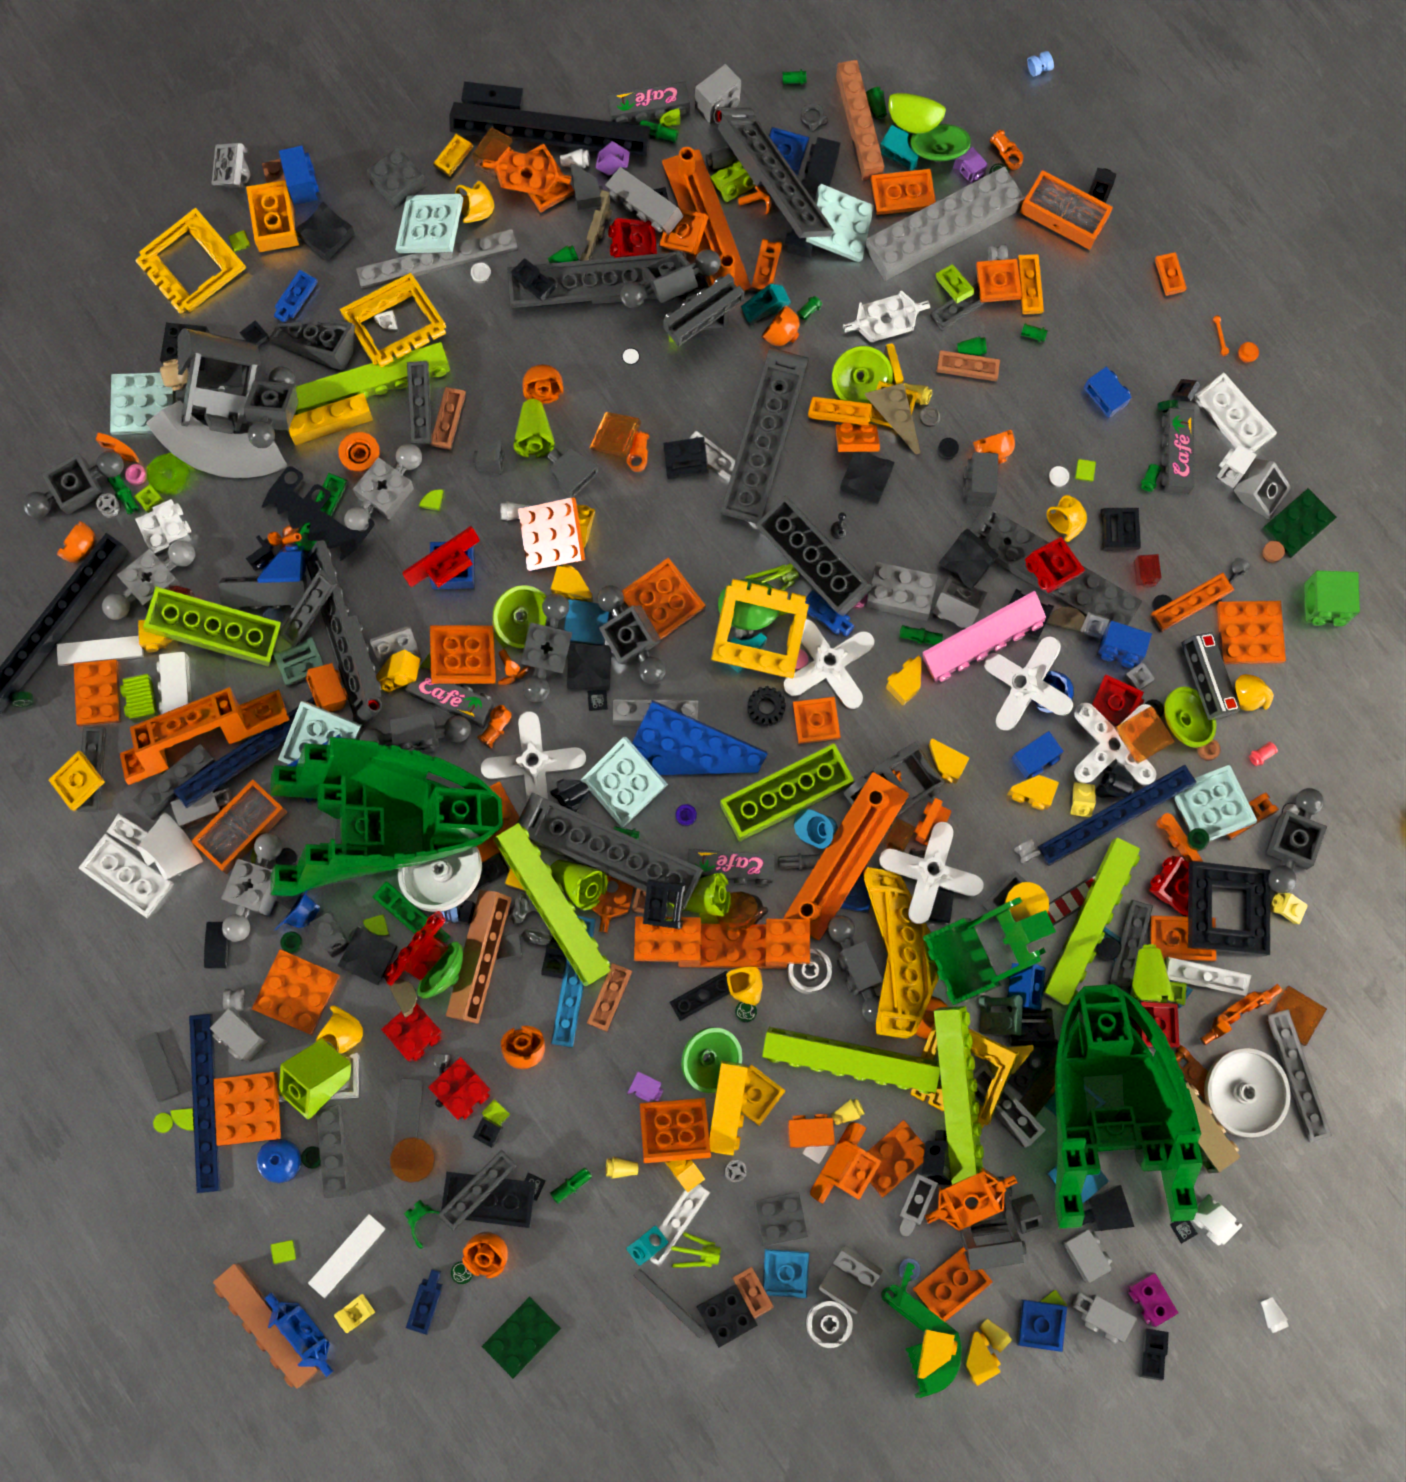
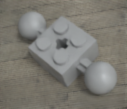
M404 444L400 446L396 452V463L393 467L379 457L353 488L356 497L364 503L360 507H353L346 512L344 523L347 528L360 532L367 530L369 526L368 517L371 519L370 514L373 510L387 520H390L414 490L411 480L405 477L403 473L406 470L416 469L421 464L422 453L416 445Z
M185 540L173 542L168 549V557L162 562L151 549H148L117 574L128 589L122 594L112 593L105 597L102 602L104 614L112 620H120L128 614L130 603L136 598L148 611L155 587L174 592L179 589L181 584L170 571L176 566L185 567L193 562L195 558L193 545Z
M265 833L256 839L254 850L258 857L255 864L238 858L221 898L230 904L238 906L235 914L228 916L222 924L223 935L230 941L239 942L249 935L250 923L247 917L250 911L270 916L277 895H271L272 870L268 869L267 866L269 861L276 859L282 851V842L275 834Z

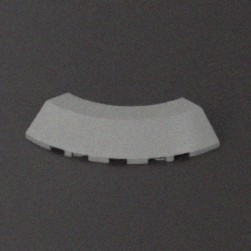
M181 400L162 409L146 422L157 439L174 456L200 471L227 478H251L273 474L288 467L275 441L267 448H257L250 443L248 433L228 434L211 431L208 426L201 423L192 414L188 427L181 426L183 402Z

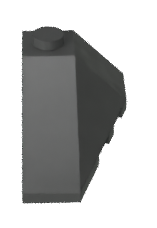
M337 319L330 320L329 323H320V321H313L312 324H301V322L278 323L268 340L320 364L344 371L353 356L355 325Z

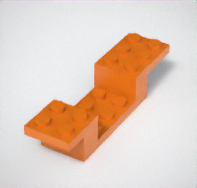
M228 687L129 727L134 748L120 753L127 784L131 785L135 782H140L145 778L168 770L165 748L192 739L202 733L212 731L219 726L229 744H232L289 721L290 719L280 690H275L239 705L231 688Z
M635 916L634 961L678 962L679 967L741 968L754 966L758 967V969H787L788 964H810V919H766V924L701 923V917H682L683 928L675 929L643 924V917Z

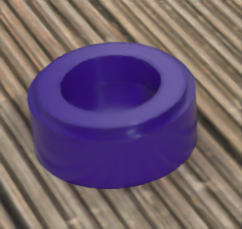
M683 804L676 810V820L682 826H690L696 821L697 812L693 806Z

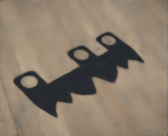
M288 466L269 489L262 508L276 503L277 514L288 511V521L292 529H297L310 522L308 540L322 541L329 539L328 548L340 546L342 552L340 561L344 560L358 548L374 527L375 522L368 517L369 526L363 532L345 527L320 510L330 498V491L316 484L304 498L293 492L304 476L296 468ZM288 472H295L298 478L295 483L288 484L285 482V475ZM315 490H322L325 497L322 501L315 502L312 500V493Z

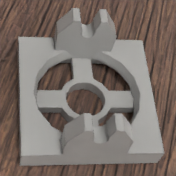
M244 144L215 145L212 185L235 189L244 188V183L240 182L243 153H247L248 149L244 147ZM230 152H234L233 161L230 158ZM227 159V167L224 169V163ZM232 168V176L228 179V172Z

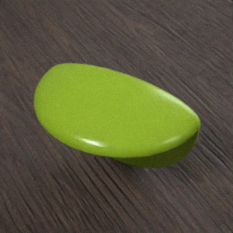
M895 93L889 96L888 106L891 118L898 127L906 132L914 134L929 132L936 128L944 118L945 107L932 99L909 93Z

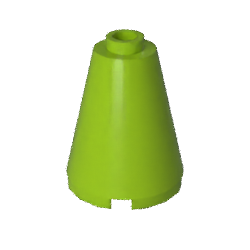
M528 399L522 405L514 439V450L523 457L529 458V455H536V458L547 456L554 449L555 441L543 404L537 399Z
M561 859L551 864L550 868L553 879L561 884L564 893L578 908L583 910L592 909L600 902L598 898L601 893L605 895L608 880L606 874L602 871Z
M714 873L700 878L684 911L714 916H724V913H728L731 894L730 891L726 892L725 885H729L725 875Z
M1154 944L1143 945V949L1138 950L1130 995L1137 1000H1142V1002L1167 1003V999L1170 1002H1174V995L1161 949L1156 948Z

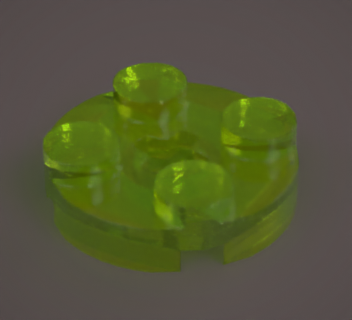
M172 453L160 455L148 464L147 479L158 493L175 495L186 488L190 477L189 467ZM168 470L174 471L171 474L172 477L170 479H168V477H163L165 472Z

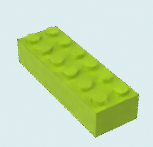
M155 587L143 628L148 633L269 667L281 628V622Z
M835 743L721 799L720 806L738 841L741 842L797 814L799 811L807 809L850 787L854 783V779Z

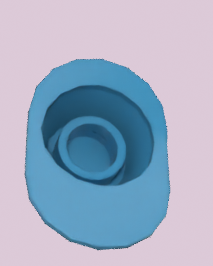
M812 809L799 811L794 819V828L798 837L804 842L820 849L827 848L831 844L833 836L838 829L837 823L832 817Z

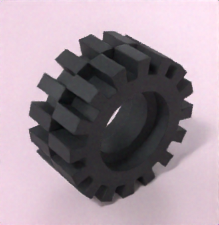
M765 686V688L759 687L757 691L754 690L752 695H750L747 711L750 714L749 717L754 720V723H760V726L768 725L769 727L773 723L777 724L783 718L786 708L784 696L782 697L780 691H776V688L772 687L771 689L769 686ZM763 699H769L775 705L774 710L769 714L762 713L758 708L759 702Z

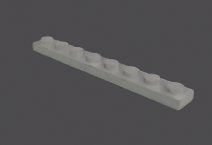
M511 229L455 243L453 252L415 253L356 268L363 290L391 283L409 273H412L415 277L518 251L513 230Z

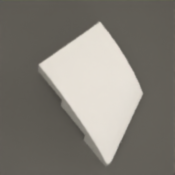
M166 812L160 815L158 821L137 847L147 866L156 863L164 880L203 862L189 837Z

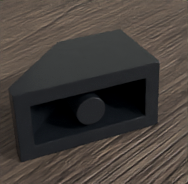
M1098 167L1088 194L1106 203L1117 173Z

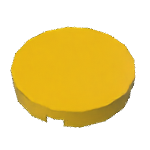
M1022 882L1015 885L1008 892L1005 903L1018 897L1022 899V903L1010 909L1015 922L1045 910L1048 913L1049 898L1045 890L1039 885L1032 882Z

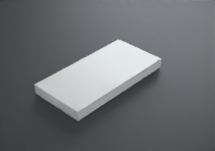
M1224 372L1198 391L1193 398L1196 404L1235 448L1240 444L1249 447L1254 452L1277 434L1275 429Z
M104 834L78 867L146 918L151 915L174 885L169 879L164 880L158 871L151 866H147L144 861L107 834Z

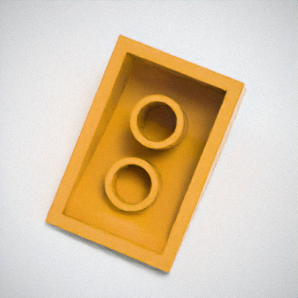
M286 180L247 186L254 240L259 252L299 246Z

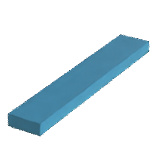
M577 916L578 919L581 918L585 922L588 935L593 937L596 919ZM567 958L551 1044L573 1048L584 985Z

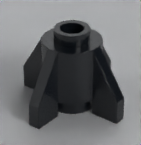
M1117 762L1113 768L1107 766L1103 770L1104 775L1101 779V785L1095 789L1096 796L1101 798H1125L1132 794L1134 790L1133 779L1125 765Z
M573 779L557 781V788L550 791V794L557 798L561 806L577 812L583 802L588 800V794L590 793L589 787L585 782L582 783L580 780Z

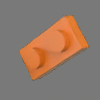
M1176 252L1156 256L1155 262L1165 295L1185 292L1187 287Z

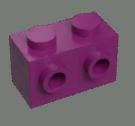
M1150 1272L1128 1285L1130 1289L1128 1294L1134 1304H1139L1142 1312H1140L1141 1317L1147 1325L1150 1324L1157 1327L1179 1314L1156 1273Z

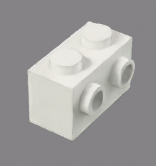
M1240 444L1235 450L1231 448L1219 466L1222 469L1216 478L1234 488L1257 455L1249 447Z

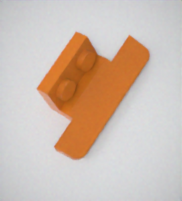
M851 1122L847 1126L810 1190V1195L822 1204L825 1202L833 1186L860 1200L881 1163L879 1159L857 1146L867 1129L865 1126L855 1122Z

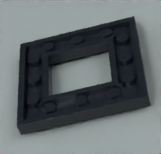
M1197 861L1188 862V948L1262 956L1270 955V885L1268 882L1270 870ZM1212 886L1246 890V931L1212 927Z

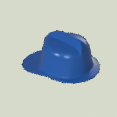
M307 891L304 892L296 906L276 926L274 931L283 923L297 928L310 925V922L318 914L320 907L306 895Z

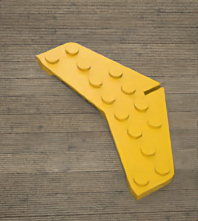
M867 867L863 870L864 881L888 953L876 1019V1033L907 1039L916 1034L939 979L937 973L939 969L935 960H931L928 954L930 949L923 939V936L930 934L931 931L926 922L916 924L909 918L908 913L912 896L902 877L894 872Z

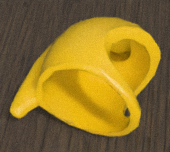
M481 181L476 182L472 189L465 185H458L456 187L455 194H461L460 188L467 192V195H462L464 199L461 213L466 216L462 219L464 223L483 220L493 213L494 201L492 195Z
M1069 495L1063 496L1058 506L1050 507L1046 513L1047 519L1053 528L1067 535L1065 538L1066 542L1076 537L1084 529L1087 522L1085 508L1080 501ZM1063 513L1067 516L1068 520H1065Z
M1243 674L1236 680L1234 693L1236 691L1240 709L1253 711L1261 706L1264 710L1270 707L1274 694L1261 678L1250 674Z
M748 966L729 971L726 976L731 995L740 1002L758 1005L763 988L762 976L758 967Z
M332 1005L330 1009L333 1015L318 1034L316 1042L323 1039L332 1044L335 1050L341 1054L353 1048L361 1041L363 1028L359 1021L351 1014Z

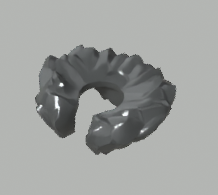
M520 894L510 909L509 918L513 921L514 925L521 924L528 912H538L527 894ZM543 919L540 926L525 929L521 934L523 940L532 945H546L554 938Z

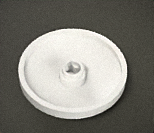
M477 846L455 855L399 868L398 881L401 891L413 905L422 910L437 912L452 909L465 901L476 888L482 871L481 855Z
M1244 1048L1229 1051L1213 1063L1206 1076L1204 1096L1206 1104L1212 1111V1118L1215 1122H1220L1225 1131L1238 1137L1253 1138L1272 1132L1282 1123L1290 1105V1086L1285 1072L1276 1060L1262 1051Z

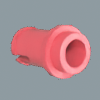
M1268 742L1257 751L1253 750L1249 759L1255 766L1263 765L1266 759L1278 752L1277 747L1274 743Z

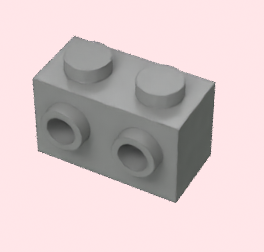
M1085 1229L1062 1242L1085 1283H1091L1112 1270L1110 1266L1112 1261L1105 1251H1101L1098 1246L1100 1240L1094 1231L1090 1232L1089 1229Z

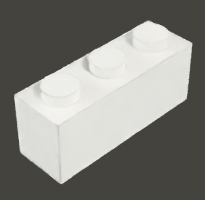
M185 652L159 654L160 661H157L156 666L157 672L161 677V681L158 682V692L162 695V702H159L160 714L192 702L190 660Z

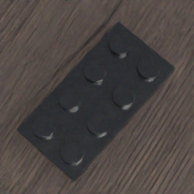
M446 1172L441 1211L476 1175ZM504 1179L465 1220L530 1228L536 1182Z

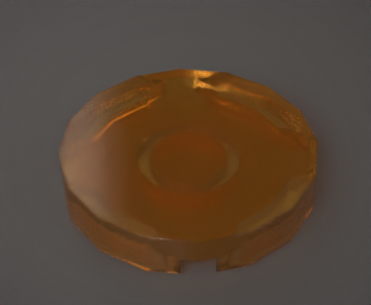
M742 891L730 893L731 902L728 913H724V916L716 917L720 926L725 930L737 932L740 929L745 930L753 925L759 911L755 898L749 893Z
M414 1137L406 1138L397 1143L390 1156V1165L395 1176L402 1181L410 1183L420 1182L428 1177L435 1163L434 1152L431 1146L424 1140Z

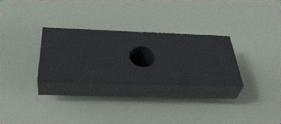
M464 81L461 100L462 103L521 110L523 88Z
M727 971L669 1002L679 1021L731 994L727 982ZM701 992H705L707 994V998L701 999L699 997V994Z
M1056 1039L1055 1046H1033V1051L1018 1070L1009 1077L1007 1084L1024 1096L1057 1054L1059 1041ZM1032 1060H1037L1038 1067L1032 1065Z

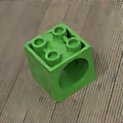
M1316 570L1304 583L1305 619L1307 623H1313L1315 626L1325 625L1326 623H1333L1334 626H1345L1360 613L1359 572Z

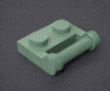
M313 637L307 638V641L280 652L278 650L273 652L287 687L305 680L308 669L324 665ZM308 649L311 650V653L306 654L297 659L284 663V659L294 656Z
M988 995L980 996V1034L1021 1036L1023 1000L1020 995L990 998ZM991 1006H1011L1012 1012H991Z

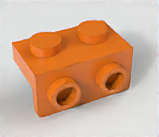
M935 798L932 803L928 801L923 812L926 814L923 822L919 820L914 831L917 833L915 841L927 846L934 825L939 822L947 823L951 810L941 806L942 800Z

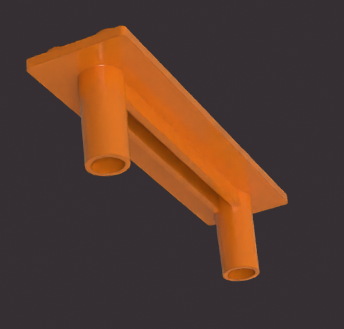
M683 147L679 151V155L662 160V164L679 209L699 212L709 216L696 255L705 249L715 251L720 257L721 266L718 272L712 275L713 281L715 282L719 277H725L730 273L734 278L736 287L740 286L744 292L751 290V284L699 149L693 150L691 147Z
M875 772L870 775L835 832L831 844L824 850L785 914L784 919H810V936L817 940L822 939L827 930L828 923L836 916L907 800L908 792Z

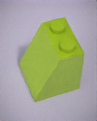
M320 1039L281 1063L279 1094L306 1119H310L350 1079L351 1063L346 1057L339 1054L331 1044Z

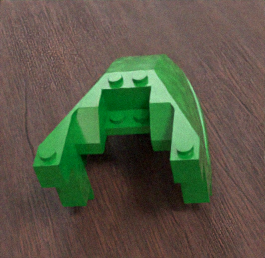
M330 737L327 745L305 743L297 766L274 765L271 774V796L318 798L319 810L335 819H340L341 844H335V839L331 838L329 843H320V845L305 844L297 865L275 864L271 873V895L295 896L332 883L430 862L478 846L503 827L502 799L481 779L441 758L425 755L416 750L410 751L400 749L399 746L394 745L390 747L378 745V742ZM429 772L456 783L465 789L449 788L427 779L426 776Z
M1115 984L1083 986L1067 1009L1061 1027L1056 1055L1057 1176L1055 1209L1059 1229L1082 1227L1085 1214L1081 1193L1086 1175L1100 1173L1101 1166L1098 1152L1134 1150L1136 1161L1144 1172L1161 1171L1171 1222L1194 1220L1198 1210L1194 1185L1203 1164L1198 1143L1201 1130L1189 1088L1187 1089L1184 1074L1178 1065L1176 1055L1161 1028L1137 999ZM1077 1016V1020L1075 1021L1072 1029L1070 1030V1027ZM1129 1016L1138 1023L1156 1050L1154 1057L1140 1035L1130 1025ZM1084 1085L1106 1103L1100 1108H1096L1099 1102L1084 1089Z

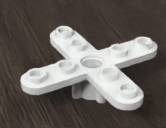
M806 619L801 643L814 661L795 672L793 679H785V693L792 697L799 696L826 679L845 707L849 709L858 708L862 703L863 695L844 667L873 648V636L868 632H859L837 647L831 648L817 626L811 620ZM832 658L835 664L827 665L824 659Z
M1051 636L1043 638L1024 668L998 653H991L985 658V669L1012 688L996 717V724L1001 730L1010 731L1014 729L1031 699L1061 716L1069 714L1072 710V699L1043 681L1061 649V645L1056 638ZM1026 678L1027 683L1022 687V682Z
M1086 702L1079 704L1074 711V716L1095 738L1099 745L1076 766L1074 770L1075 778L1080 783H1089L1115 759L1118 763L1125 765L1129 774L1141 785H1149L1154 782L1157 775L1155 768L1131 743L1156 719L1155 709L1147 704L1140 705L1115 728L1092 704ZM1109 741L1116 742L1118 749L1112 750L1109 747Z
M525 712L519 717L518 721L522 754L487 758L481 764V772L488 779L524 776L527 801L532 793L548 799L545 773L579 769L586 763V754L582 749L576 747L543 751L539 718L533 712ZM536 757L539 761L536 765L532 766L527 764L528 759Z
M939 822L934 825L924 859L894 849L884 850L879 857V863L883 869L917 880L908 913L911 921L916 924H923L929 919L938 887L972 897L980 894L983 889V881L979 876L945 866L954 832L952 826L946 822ZM927 867H935L938 871V874H930L928 872Z

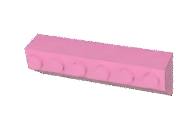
M1033 591L924 651L922 661L934 682L947 680L952 676L950 673L956 670L961 672L970 666V662L974 660L979 662L988 657L987 653L995 649L997 652L1006 647V643L1010 640L1017 641L1023 638L1025 632L1030 629L1036 631L1044 625L1043 622H1045L1046 616L1036 592Z

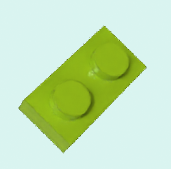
M953 264L935 273L937 281L956 303L974 295V288Z

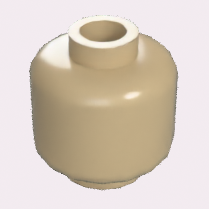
M178 359L163 362V366L160 367V374L164 386L172 387L173 391L185 388L184 384L187 383L188 379L187 368L182 375H178Z

